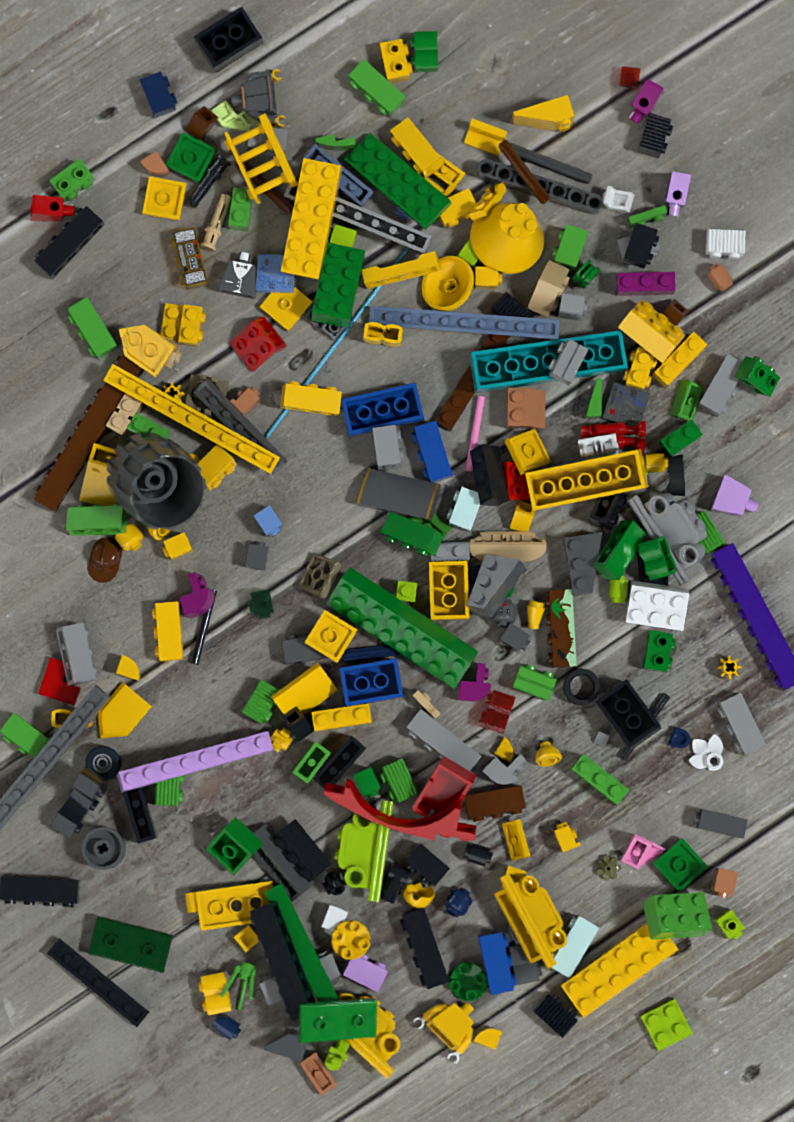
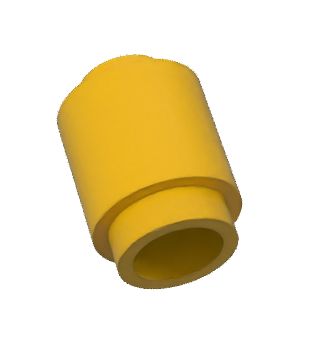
M664 453L645 454L643 456L645 470L648 473L665 472V468H668V457H664Z

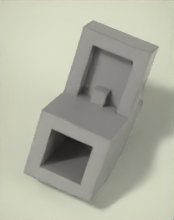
M520 754L506 767L495 757L482 772L496 784H511L518 779L513 772L519 773L525 766L523 762L526 759Z

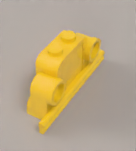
M510 873L504 875L500 880L505 888L494 895L530 964L543 959L547 969L553 967L557 963L552 952L565 947L567 936L561 929L563 921L546 889L539 887L537 879L531 875H527L515 883Z
M343 993L338 997L340 1001L356 999L350 993ZM373 995L371 997L361 996L359 999H368L375 997ZM376 999V1038L346 1039L345 1041L388 1079L395 1070L387 1061L393 1054L398 1052L400 1040L392 1033L395 1029V1021L393 1020L395 1015L388 1009L384 1011L379 1006L381 1002Z

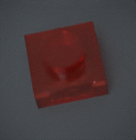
M622 66L619 86L638 89L641 69Z

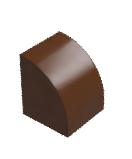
M203 106L194 113L186 129L196 138L202 140L212 129L219 117Z
M674 299L662 314L668 318L670 323L677 326L689 310Z

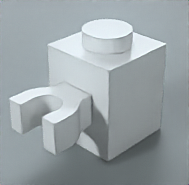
M330 905L322 927L325 928L324 932L332 935L334 929L340 923L348 921L346 919L348 911Z

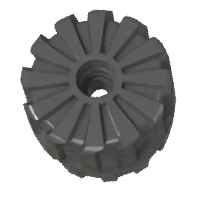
M149 432V437L145 438L141 434L130 436L131 442L128 445L124 442L120 443L114 450L117 454L116 458L109 459L106 470L110 474L107 476L108 488L122 508L145 526L155 530L158 528L175 529L178 525L190 521L197 509L202 506L204 489L206 488L205 479L200 473L201 468L190 454L169 438L166 440L159 434Z

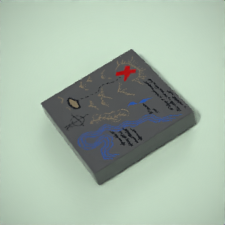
M614 382L602 419L614 423L622 422L626 426L637 425L642 421L650 393Z

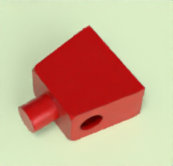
M32 196L30 221L61 222L63 216H74V205L63 204V198Z

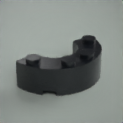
M85 767L73 785L75 787L57 813L51 826L68 838H71L74 833L78 834L84 826L82 822L90 810L94 811L98 806V797L102 798L106 792L107 780L90 768Z

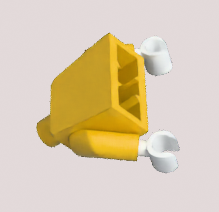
M465 1002L461 1007L456 1003H453L451 1006L447 1003L440 1004L426 1011L423 1017L415 1018L413 1023L417 1020L422 1021V1026L417 1029L423 1028L426 1024L452 1050L448 1053V1059L451 1055L457 1056L454 1060L455 1064L459 1061V1054H463L471 1044L473 1035L471 1026L474 1022L469 1015L474 1009L468 1002Z

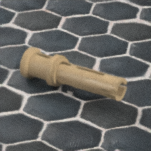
M226 194L220 195L211 224L205 229L204 240L199 245L201 248L211 252L216 251L215 245L218 237H221L222 234L220 229L232 200L231 196Z

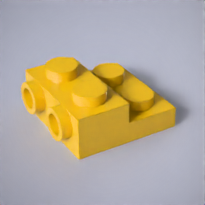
M165 303L161 336L182 345L198 347L199 342L203 340L201 323H205L206 312H203V307Z

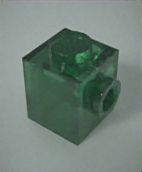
M270 590L251 593L252 601L248 602L250 613H254V616L259 617V619L271 618L270 614H274Z

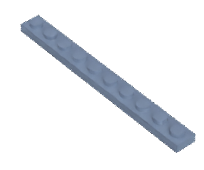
M370 306L369 322H377L383 326L394 324L403 328L559 339L560 320Z

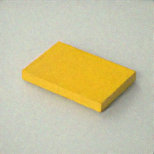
M316 663L272 695L271 698L284 715L296 706L305 715L338 690L319 663Z

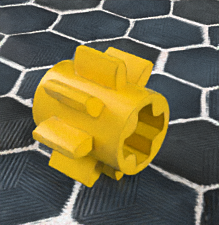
M171 382L170 387L163 386L166 394H171V391L174 390L177 394L174 395V398L182 402L180 397L184 396L185 393L179 392L181 385L175 387L173 382Z
M729 655L727 661L720 659L722 665L717 667V669L722 671L720 677L728 675V680H731L732 674L736 677L739 676L736 671L742 667L737 666L738 658L733 661ZM725 664H727V665L732 664V665H733V667H732L733 672H732V671L727 672V671L725 670V669L727 668V666H726Z
M283 728L282 731L279 729L275 730L270 738L275 751L279 752L280 749L287 750L293 740L289 737L291 735L289 730Z

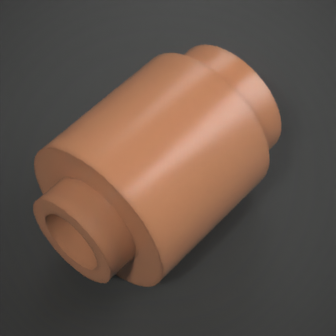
M716 263L708 269L709 273L707 276L717 290L719 289L723 292L734 284L732 282L733 278L723 264L718 265Z

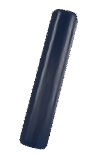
M385 645L345 650L343 659L344 661L398 656L400 653Z

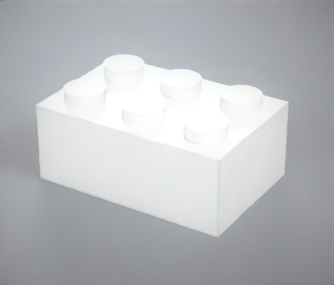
M631 580L625 615L626 623L683 631L689 590Z

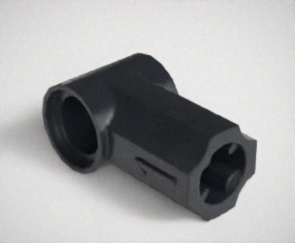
M394 862L387 876L388 879L381 890L380 898L394 904L402 886H405L411 871Z

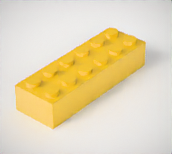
M303 158L281 267L282 273L316 280L320 279L343 169L341 165Z
M641 449L525 473L533 511L649 487Z
M646 922L561 983L560 986L581 1016L585 1018L679 949L672 939L651 940Z

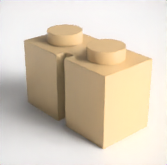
M125 393L117 406L119 412L114 411L106 427L122 438H125L128 433L127 427L131 422L128 418H133L136 412L140 413L143 408L142 402Z

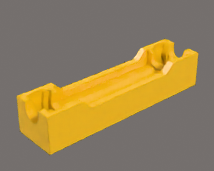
M433 251L421 254L416 260L384 268L373 266L362 269V275L367 289L435 273L441 271L438 255Z

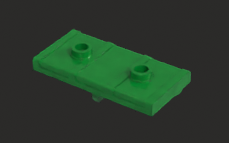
M375 998L300 1003V1043L376 1038L377 1000Z

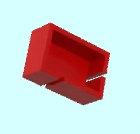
M443 755L415 801L412 810L425 818L431 809L435 810L433 815L440 813L456 800L462 801L477 775Z

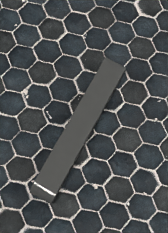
M489 159L479 162L477 174L482 180L495 184L502 182L507 188L535 196L527 184L520 185L517 183V179L521 176L514 167ZM488 166L491 171L483 173L481 167ZM506 172L508 173L509 177L507 179H501L499 177V173ZM533 174L537 181L545 186L544 190L550 197L549 201L593 215L601 211L603 199L600 195ZM560 189L563 195L555 196L553 190ZM578 195L581 201L574 202L571 200V196ZM595 200L599 203V207L592 208L589 202Z

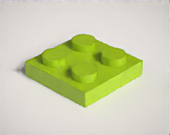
M675 998L640 1016L658 1051L693 1034Z

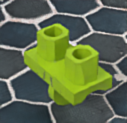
M339 1040L335 1048L330 1047L327 1052L330 1055L325 1060V1065L329 1070H338L342 1065V1061L345 1062L348 1055L345 1053L350 1046L349 1043Z

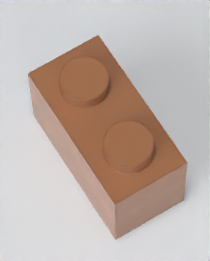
M715 868L710 890L715 891L714 895L728 898V894L733 895L738 872Z

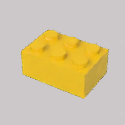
M643 300L628 313L618 326L619 329L661 363L674 352L686 336L680 327L674 326L665 315L659 314L650 303Z
M467 561L429 562L430 620H469V607L467 606L469 601Z

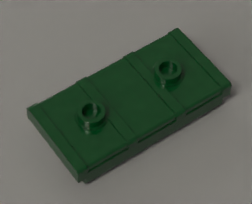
M98 916L88 955L164 973L173 935Z

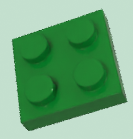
M182 132L166 163V167L200 183L217 150Z
M680 838L653 863L679 893L708 867L683 838Z

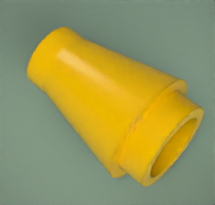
M529 601V605H527V628L539 629V624L545 611L544 602Z

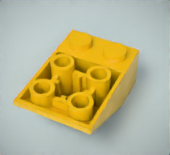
M94 443L87 464L79 501L103 506L118 504V501L108 488L107 476L110 474L106 470L109 459L116 458L117 456L114 451L115 449Z

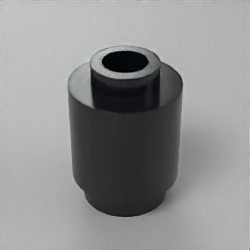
M467 843L463 858L468 859V862L485 867L486 863L490 864L493 853L490 852L489 847Z

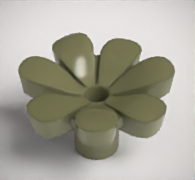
M604 855L603 861L597 860L596 865L600 867L596 870V874H603L602 879L605 881L609 879V876L612 879H616L617 874L615 872L621 871V866L616 865L618 859L613 857L610 860L608 855Z

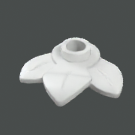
M714 734L708 742L701 739L693 740L692 749L695 755L689 759L691 765L697 769L707 768L712 771L720 769L723 765V757L721 755L723 743L720 738ZM712 757L716 758L717 763L715 765H712L710 763V759Z

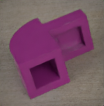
M196 572L188 574L193 593L180 597L184 615L191 619L206 613L213 605L215 596L214 590L206 587L207 583L204 576Z
M477 664L476 682L460 681L458 701L476 702L488 694L491 684L484 683V680H488L489 669L485 668L486 664Z

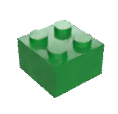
M235 817L217 835L206 850L234 876L264 843Z

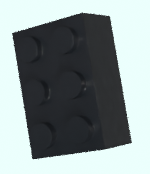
M242 6L194 36L195 43L215 73L263 44L262 36Z
M627 679L595 701L630 751L662 729L659 722Z

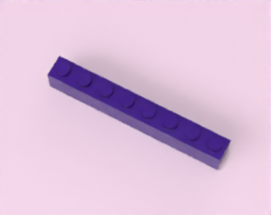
M734 543L713 553L711 555L712 559H710L711 564L715 570H719L721 574L719 578L723 586L729 588L730 593L728 595L733 604L737 603L739 610H737L742 620H746L748 624L747 631L751 637H755L759 653L764 654L767 661H765L768 670L774 672L776 676L774 681L779 689L782 688L783 691L794 686V655Z

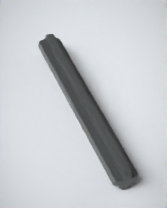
M509 142L521 159L589 184L592 179V174Z

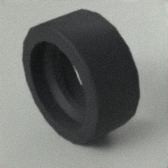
M580 668L573 670L567 675L563 683L564 695L575 705L582 706L591 703L596 699L600 690L599 679L588 669ZM577 676H586L592 682V692L586 698H577L570 690V684Z

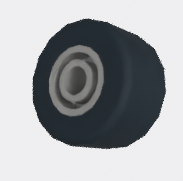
M99 746L93 748L88 753L85 767L90 768L108 781L113 779L120 771L121 759L114 749L107 746Z

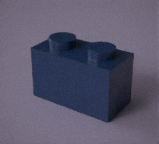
M160 71L140 79L155 118L176 110L174 104H177L174 93L170 94L167 88L170 87L167 76L163 77Z

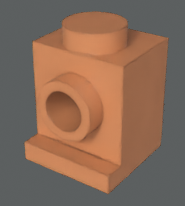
M252 386L246 391L244 389L241 390L236 396L237 400L235 401L232 398L230 402L246 416L260 402L258 397L260 393Z

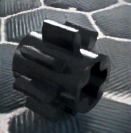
M330 872L325 876V882L322 885L328 895L332 893L337 896L345 891L347 883L341 872L339 874L337 872Z

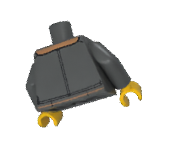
M275 69L272 73L269 71L255 72L245 83L241 84L242 94L232 95L233 106L243 105V110L249 117L259 122L261 121L258 116L265 113L271 124H274L276 128L285 126L278 122V119H285L283 115L276 118L274 116L277 115L274 83H278L282 79L281 77H275V75L279 74L280 70Z

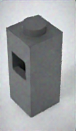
M701 809L700 813H696L694 821L698 829L744 839L748 822L747 819Z

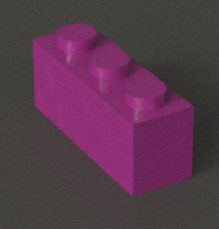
M675 272L618 273L616 276L617 296L674 295L676 291Z

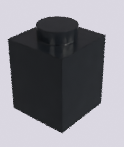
M297 706L281 717L298 742L314 731Z

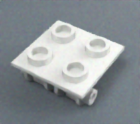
M616 433L578 439L580 461L618 454L619 447Z

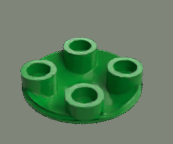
M461 963L454 968L450 976V989L459 999L464 1001L479 999L483 996L488 986L487 975L484 969L476 963Z

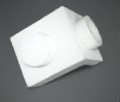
M608 186L607 191L603 194V203L609 210L630 213L635 195L632 192L615 190L612 186Z

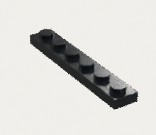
M61 938L48 951L47 954L136 1027L149 1014L150 1011Z

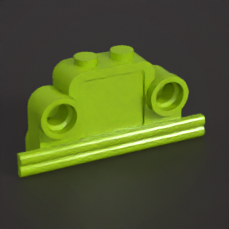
M382 800L380 812L392 816L393 801ZM354 813L353 823L346 824L343 830L339 829L337 841H341L340 849H336L334 860L338 861L340 868L347 870L345 881L350 887L369 889L368 901L379 902L390 828Z

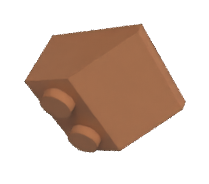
M508 388L507 429H545V391L531 388Z

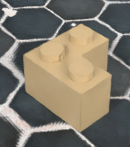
M549 260L527 308L546 317L549 316L551 311L555 312L559 301H556V299L562 296L570 277L567 275L570 269Z

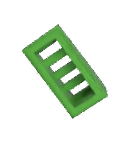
M597 378L585 419H600L602 416L601 378Z

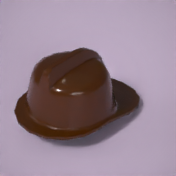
M108 537L99 539L92 548L88 571L93 580L99 583L111 581L118 572L122 548L115 539Z

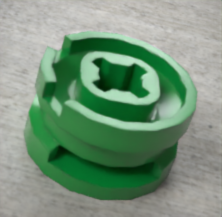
M590 260L572 278L575 283L578 282L582 289H585L601 270L599 267L593 266V262Z

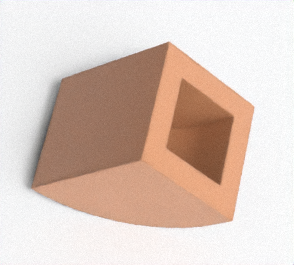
M157 151L140 161L145 171L152 176L164 177L170 174Z

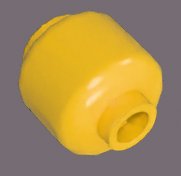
M129 523L126 533L116 534L115 540L124 551H136L142 546L143 534L135 524Z

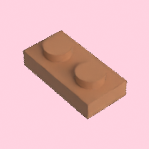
M316 1052L300 1062V1065L321 1096L338 1085Z

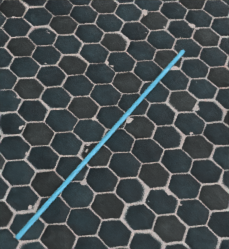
M406 247L394 265L401 262L410 248ZM382 286L376 287L350 322L349 328L343 331L303 386H307ZM285 409L282 412V414L279 416V418L276 420V422L265 435L266 438H268L272 434V432L275 430V428L278 426V424L289 411L288 409Z

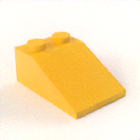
M565 95L514 111L512 123L513 125L552 131L560 130L562 132L571 128L570 126L573 125L575 115L569 97Z

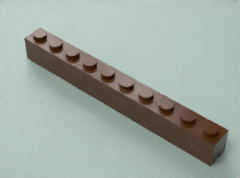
M124 354L122 356L119 355L114 365L137 378L143 372L141 367L125 357ZM105 383L102 389L99 388L94 395L95 401L85 409L84 414L86 415L82 421L79 420L74 428V435L72 437L69 436L64 444L66 448L63 453H58L54 460L56 464L53 469H49L44 476L45 482L35 490L34 499L38 503L55 513L57 512L89 460L94 443L98 444L108 429L106 424L114 411L118 413L117 406L123 398L124 392L108 383Z

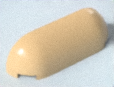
M486 531L481 532L479 536L470 540L469 549L475 558L482 561L485 554L520 561H533L545 553L546 541L535 536L534 532Z

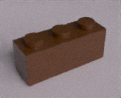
M522 785L464 797L468 819H473V822L482 821L484 816L491 815L492 819L503 817V813L509 811L511 815L522 813V809L526 808Z

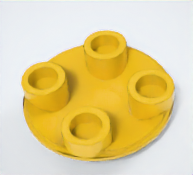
M354 920L344 921L332 933V947L344 959L353 960L360 958L367 952L370 946V934L362 923Z

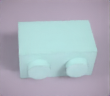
M462 487L461 491L457 490L453 501L456 504L454 509L450 508L447 519L450 520L449 525L470 532L480 506L478 492Z

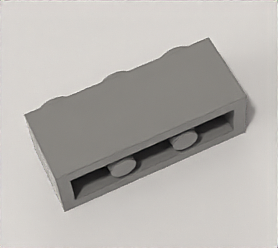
M727 354L699 402V407L716 417L720 413H725L729 406L726 402L729 397L733 398L739 389L736 387L739 379L735 377V374L742 363L740 360Z
M84 623L56 629L68 686L95 680L96 668L92 663V649L88 645V630L85 628Z
M741 693L718 703L719 708L717 710L721 718H725L728 723L726 729L730 736H734L736 740L734 745L738 753L742 752L744 756L766 746Z

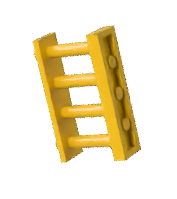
M265 113L258 116L261 121L258 124L259 126L233 139L228 132L224 133L226 136L224 143L228 151L232 150L249 187L246 190L250 200L254 199L257 204L261 203L258 195L284 182L285 184L289 183L292 188L298 185V181L272 124ZM266 133L268 137L266 143L239 155L236 145L256 135ZM269 149L270 151L274 150L276 156L272 160L249 171L246 170L243 164L244 161ZM275 166H281L283 170L280 173L281 176L254 188L251 178Z

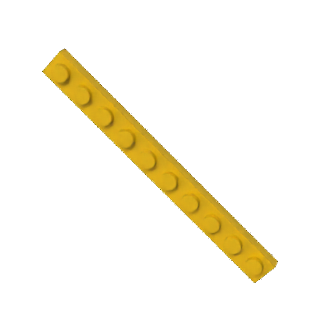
M112 364L103 380L269 474H272L280 460L279 456Z

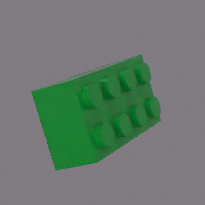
M328 243L312 310V321L349 328L364 264L365 250Z

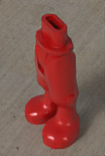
M640 421L634 426H626L622 422L591 423L590 426L582 425L581 439L616 433L619 449L625 446L633 447L635 450L641 449L642 456H644L647 422ZM633 434L637 435L638 437L630 438L622 435Z

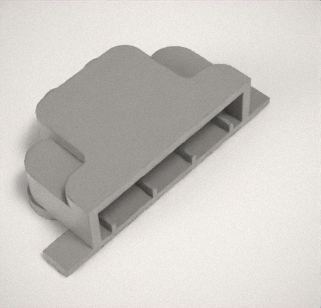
M669 493L655 495L645 504L642 503L638 495L629 499L628 503L650 538L654 539L665 536L667 539L670 554L676 565V573L673 575L681 586L690 579L684 570L696 564L704 557L705 548L699 542L703 541L707 536L705 524L696 515L694 506L684 499L675 502Z

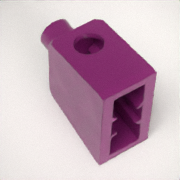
M647 78L631 105L634 110L629 119L639 124L643 116L648 117L664 93V88ZM642 101L648 103L646 107L640 106Z

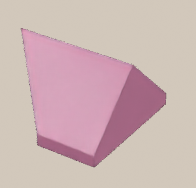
M633 834L621 862L639 869L640 866L660 856L667 850L652 841Z

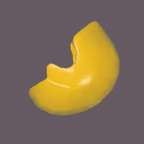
M421 882L415 885L408 884L404 889L405 901L418 909L427 907L435 896L434 889L431 886L424 888Z

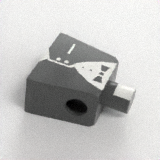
M240 252L238 262L229 261L219 286L220 293L251 299L256 298V266L249 264L251 254Z

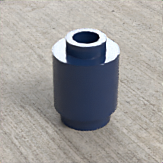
M220 1013L212 1024L215 1031L228 1040H231V1038L236 1039L242 1030L239 1028L241 1024L226 1014Z

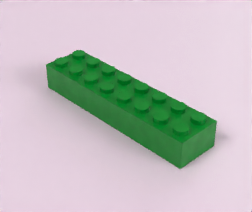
M351 567L342 576L326 605L454 689L479 653V651Z

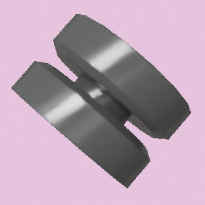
M100 827L93 829L85 836L81 851L88 865L95 869L108 870L115 868L122 862L127 847L125 839L120 832L113 828ZM103 845H106V847H108L107 852H103L101 850V847Z

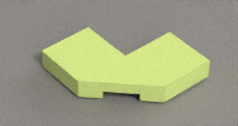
M227 100L211 110V112L219 117L217 121L223 128L249 131L250 125L257 126L261 123L249 117L245 111L237 115Z

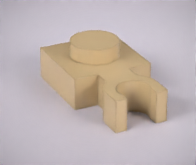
M417 690L412 695L434 719L441 714L429 702L431 698L425 691L420 693Z

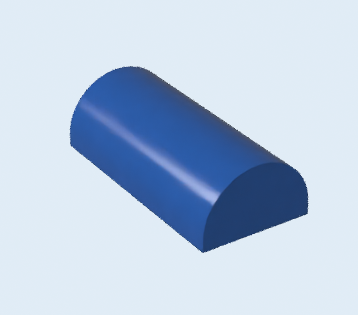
M416 383L341 399L349 437L373 432L372 428L400 426L424 420Z

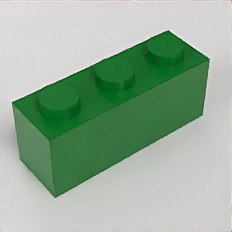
M392 512L389 513L381 530V533L386 536L385 540L393 544L400 542V546L408 550L415 548L417 549L416 552L423 556H427V554L435 556L444 537L443 534L435 529Z
M621 520L593 566L607 580H619L624 575L629 563L633 561L634 555L639 549V544L644 542L647 534L633 520Z

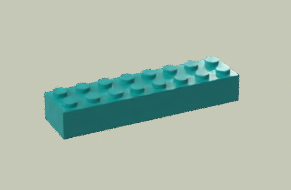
M622 330L471 352L469 360L475 393L559 381L549 375L551 370L548 367L553 358L557 360L560 354L557 350L561 342L565 343L568 339L589 349L574 379L624 372L628 365Z

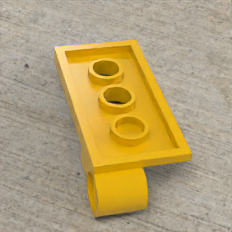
M272 881L186 893L187 913L198 912L201 931L251 924V914L249 911L254 910L250 905L251 899L254 897L259 898L261 901L260 907L270 903L265 891L273 888ZM234 900L240 901L242 905L241 909L237 912L231 908V903Z

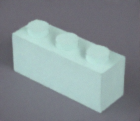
M579 915L577 918L573 917L568 925L570 930L566 935L567 943L565 947L558 949L557 952H552L557 963L552 968L568 978L573 974L599 930V927Z

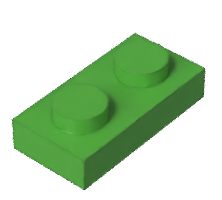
M664 205L630 216L628 218L629 227H634L636 223L646 225L650 221L656 223L664 220L667 214L666 207Z

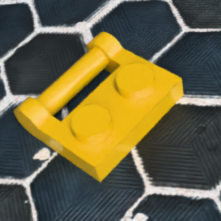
M439 155L444 165L432 174L449 187L444 190L428 177L425 179L448 198L464 178L465 173Z

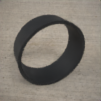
M681 454L669 457L671 495L685 496L683 455Z

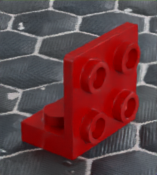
M264 316L253 320L230 342V345L251 372L256 371L273 354L287 347L286 343Z
M502 462L510 498L509 501H531L526 475H520L515 462Z

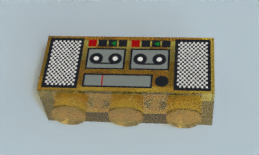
M195 227L172 232L173 238H170L172 249H176L178 256L174 257L176 266L181 267L182 274H179L181 286L185 285L186 290L209 285Z

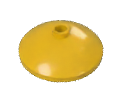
M457 256L440 258L441 271L427 274L423 277V298L435 310H454L461 306L471 294L474 284L472 268L465 260Z

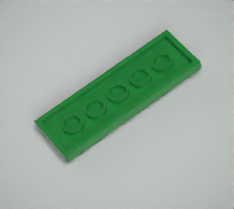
M371 133L344 158L345 163L425 231L452 204L451 200Z

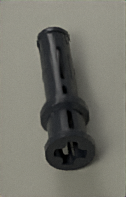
M217 154V159L212 166L206 169L207 174L186 200L195 209L215 181L222 178L221 175L227 166H231V163L219 154Z

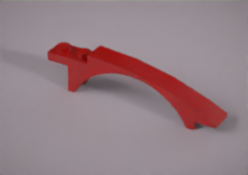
M346 780L345 786L326 783L325 796L356 814L388 828L433 841L436 834L445 838H459L462 841L475 840L477 826L458 822L462 801L456 800L445 810L430 817L402 819L384 814L372 807L359 794L352 780Z

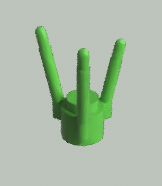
M241 962L240 966H235L232 976L220 995L224 997L238 974V978L243 980L237 1010H241L249 980V999L251 1000L253 997L254 977L256 974L255 966Z

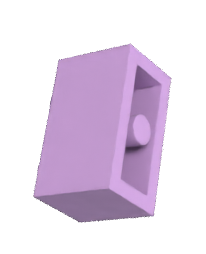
M366 955L350 960L343 975L379 992L388 973V970L385 969L386 965L379 961H376L374 964L368 961L369 957Z

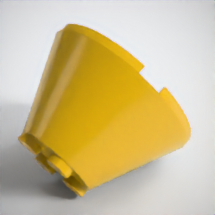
M498 202L488 216L473 220L470 230V242L475 255L485 266L501 271L503 274H517L528 270L537 262L543 251L544 234L539 221L526 204Z

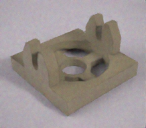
M191 374L185 404L207 417L219 419L211 410L207 409V406L201 400V408L194 405L192 398H199L193 391L198 385L209 379L226 396L229 381L219 380L214 376L208 377L207 375L198 376Z
M313 553L297 587L326 600L342 564ZM327 564L330 567L328 575L325 574L324 570ZM321 570L320 577L315 579V574ZM325 580L322 587L315 589L318 582Z

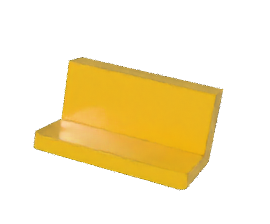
M472 118L464 144L499 156L501 150L498 146L506 139L508 131Z

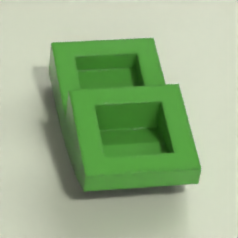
M334 134L315 138L316 145L327 150L343 151L356 147L354 137L335 141Z

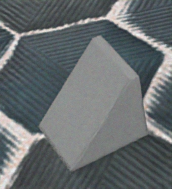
M598 731L593 743L605 747L610 736Z

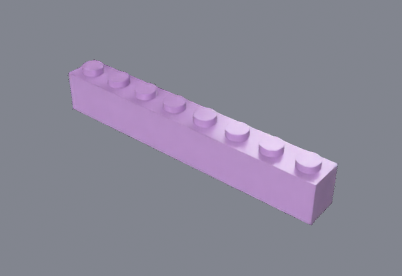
M266 731L120 771L117 773L121 792H126L267 753L273 750L269 732Z

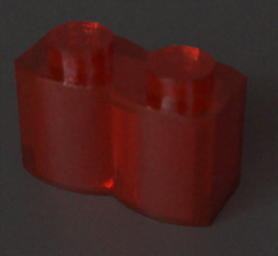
M493 690L492 694L488 693L485 704H488L486 712L482 711L479 720L482 723L481 727L504 734L516 697Z

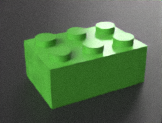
M704 892L653 895L643 902L651 940L702 937L712 930Z

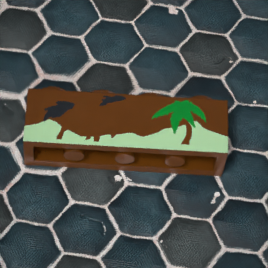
M572 589L549 590L548 595H545V606L549 607V614H546V624L550 626V633L547 634V643L551 645L552 653H548V662L552 664V668L576 667Z

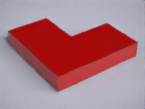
M50 657L38 694L75 706L81 687L75 685L68 686L67 683L63 682L65 678L63 661Z

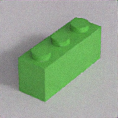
M364 59L348 75L350 86L356 91L359 89L364 93L363 97L369 103L374 102L378 106V111L384 116L387 114L391 117L406 101V96Z
M87 297L68 308L70 314L67 316L73 325L77 323L80 328L77 332L81 339L88 341L90 346L87 349L92 357L97 356L100 360L118 349L117 344Z
M96 504L93 507L76 505L75 507H68L66 530L72 536L126 533L129 514L120 504H112L111 506Z
M16 713L11 715L0 730L5 741L10 744L12 742L18 745L17 749L24 755L29 753L34 758L50 740V738Z
M582 754L571 768L574 773L615 805H618L629 791L627 787L585 754Z

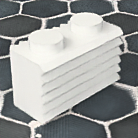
M707 229L705 255H710V258H721V255L729 256V259H740V256L745 254L746 231Z

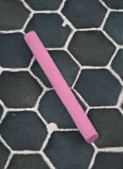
M483 396L477 397L465 469L467 472H473L470 451L475 449L478 443L485 401Z

